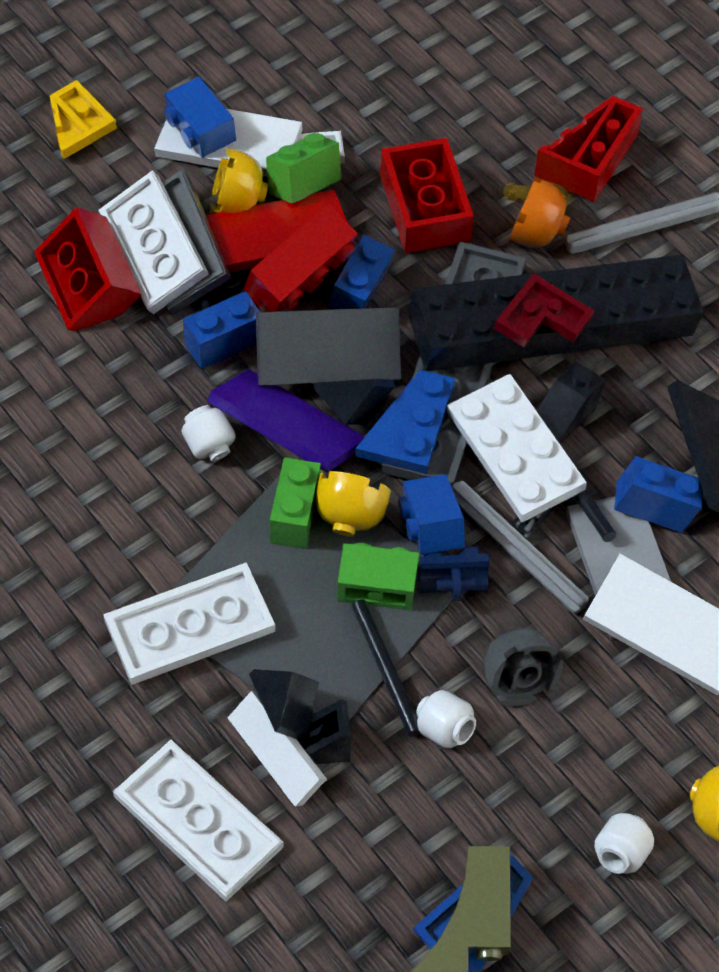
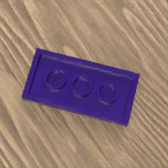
M250 369L213 389L207 401L302 459L321 463V470L326 473L353 456L356 447L365 438V436L277 385H258V374Z

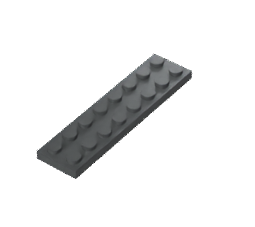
M459 242L445 284L523 275L527 258ZM421 356L419 357L412 379L419 372V370L425 371ZM494 363L428 372L455 378L454 389L449 401L450 404L486 386ZM446 411L427 474L387 464H382V473L409 480L446 474L452 487L455 484L468 442Z

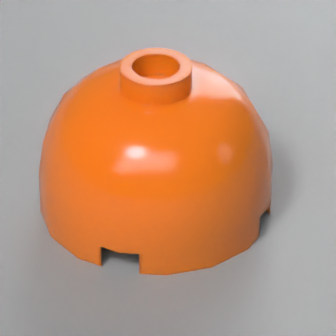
M535 176L509 241L528 248H542L550 244L556 234L563 236L570 217L564 215L567 203L563 193L556 186Z

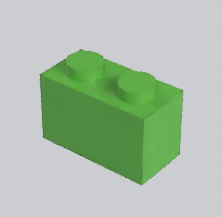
M311 133L306 135L304 139L292 145L283 146L279 151L267 156L266 166L269 194L293 204L341 180L339 142L326 138L320 133Z
M284 457L270 516V543L307 549L316 509L315 495L319 474L321 473V463Z
M344 543L337 585V601L354 603L357 600L363 599L367 605L412 610L419 552H411L401 547L386 549L372 547L366 543Z

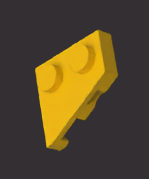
M77 80L50 95L60 153L63 159L117 129L116 120Z

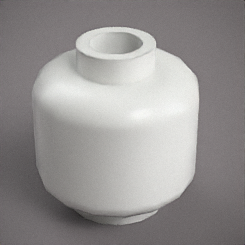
M205 405L185 416L184 420L186 423L183 425L181 432L196 458H210L211 462H215L231 452L229 446L234 442L236 436L222 410Z
M439 690L430 696L424 697L416 710L418 716L417 726L420 733L445 748H453L457 745L465 744L472 736L476 727L472 706L449 691Z
M618 813L611 816L595 839L594 848L599 862L608 871L618 874H629L636 872L652 851L654 836L647 823L639 816Z

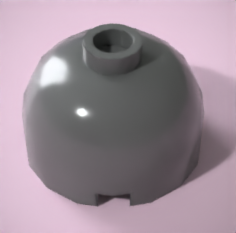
M520 627L500 634L490 643L484 654L483 673L488 686L499 701L505 705L521 706L538 700L533 694L541 692L544 688L549 692L555 687L562 675L563 661L557 648L546 636L533 629Z

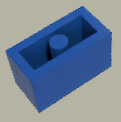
M200 77L165 93L167 108L164 109V115L171 127L176 126L179 129L186 146L189 149L194 148L201 158L236 141L234 118Z
M363 235L333 286L327 308L331 310L367 308L388 272L395 250Z
M246 291L183 319L184 343L201 369L257 344L256 312L260 311Z
M635 456L617 480L614 510L682 533L702 507L703 489L698 477Z
M447 475L403 481V497H398L399 513L401 519H406L409 541H416L420 554L425 555L465 548L464 517Z

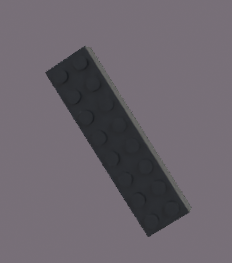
M683 254L535 273L595 311L592 319L574 343L544 324L541 325L525 347L493 329L498 317L533 273L414 288L408 309L409 319L424 370L427 372L693 336L704 314Z

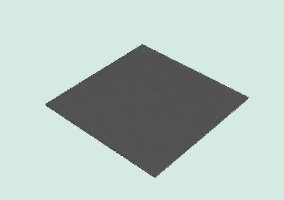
M279 475L173 589L247 563L273 618L275 632L211 655L209 658L254 690L256 689L249 676L253 669L290 671L319 682L312 715L342 699L347 701L350 721L384 680L351 608L352 603L337 601V585L343 544L366 543L372 547L386 549L401 547L411 552H419L418 546L381 521L377 526L367 531H355L353 537L334 533L332 531L333 525L321 518L317 512V507L307 549L270 543V516ZM420 552L412 610L367 605L395 667L452 602L451 591L420 593V557L424 556Z

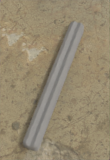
M714 192L567 234L564 241L565 247L570 254H575L719 212V193Z
M464 481L453 484L452 490L458 505L467 515L572 613L576 614L585 608L589 602V598Z

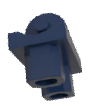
M465 547L459 551V555L445 556L444 551L425 554L423 557H420V593L451 591L452 601H461V591L488 590V554H481L478 547Z

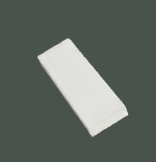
M251 691L228 717L229 721L295 807L303 806L327 780L296 739L274 731L257 691Z

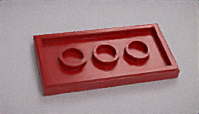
M335 189L311 194L293 204L279 200L255 205L249 210L242 212H219L206 215L230 273L254 268L327 203H330L346 220Z

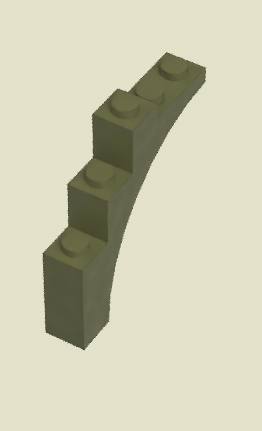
M468 846L465 880L456 910L438 942L410 972H468V954H476V959L480 961L501 960V954H509L511 948L510 847Z

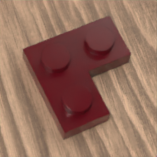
M533 273L498 317L493 329L525 347L541 325L544 324L574 343L592 319L595 311Z

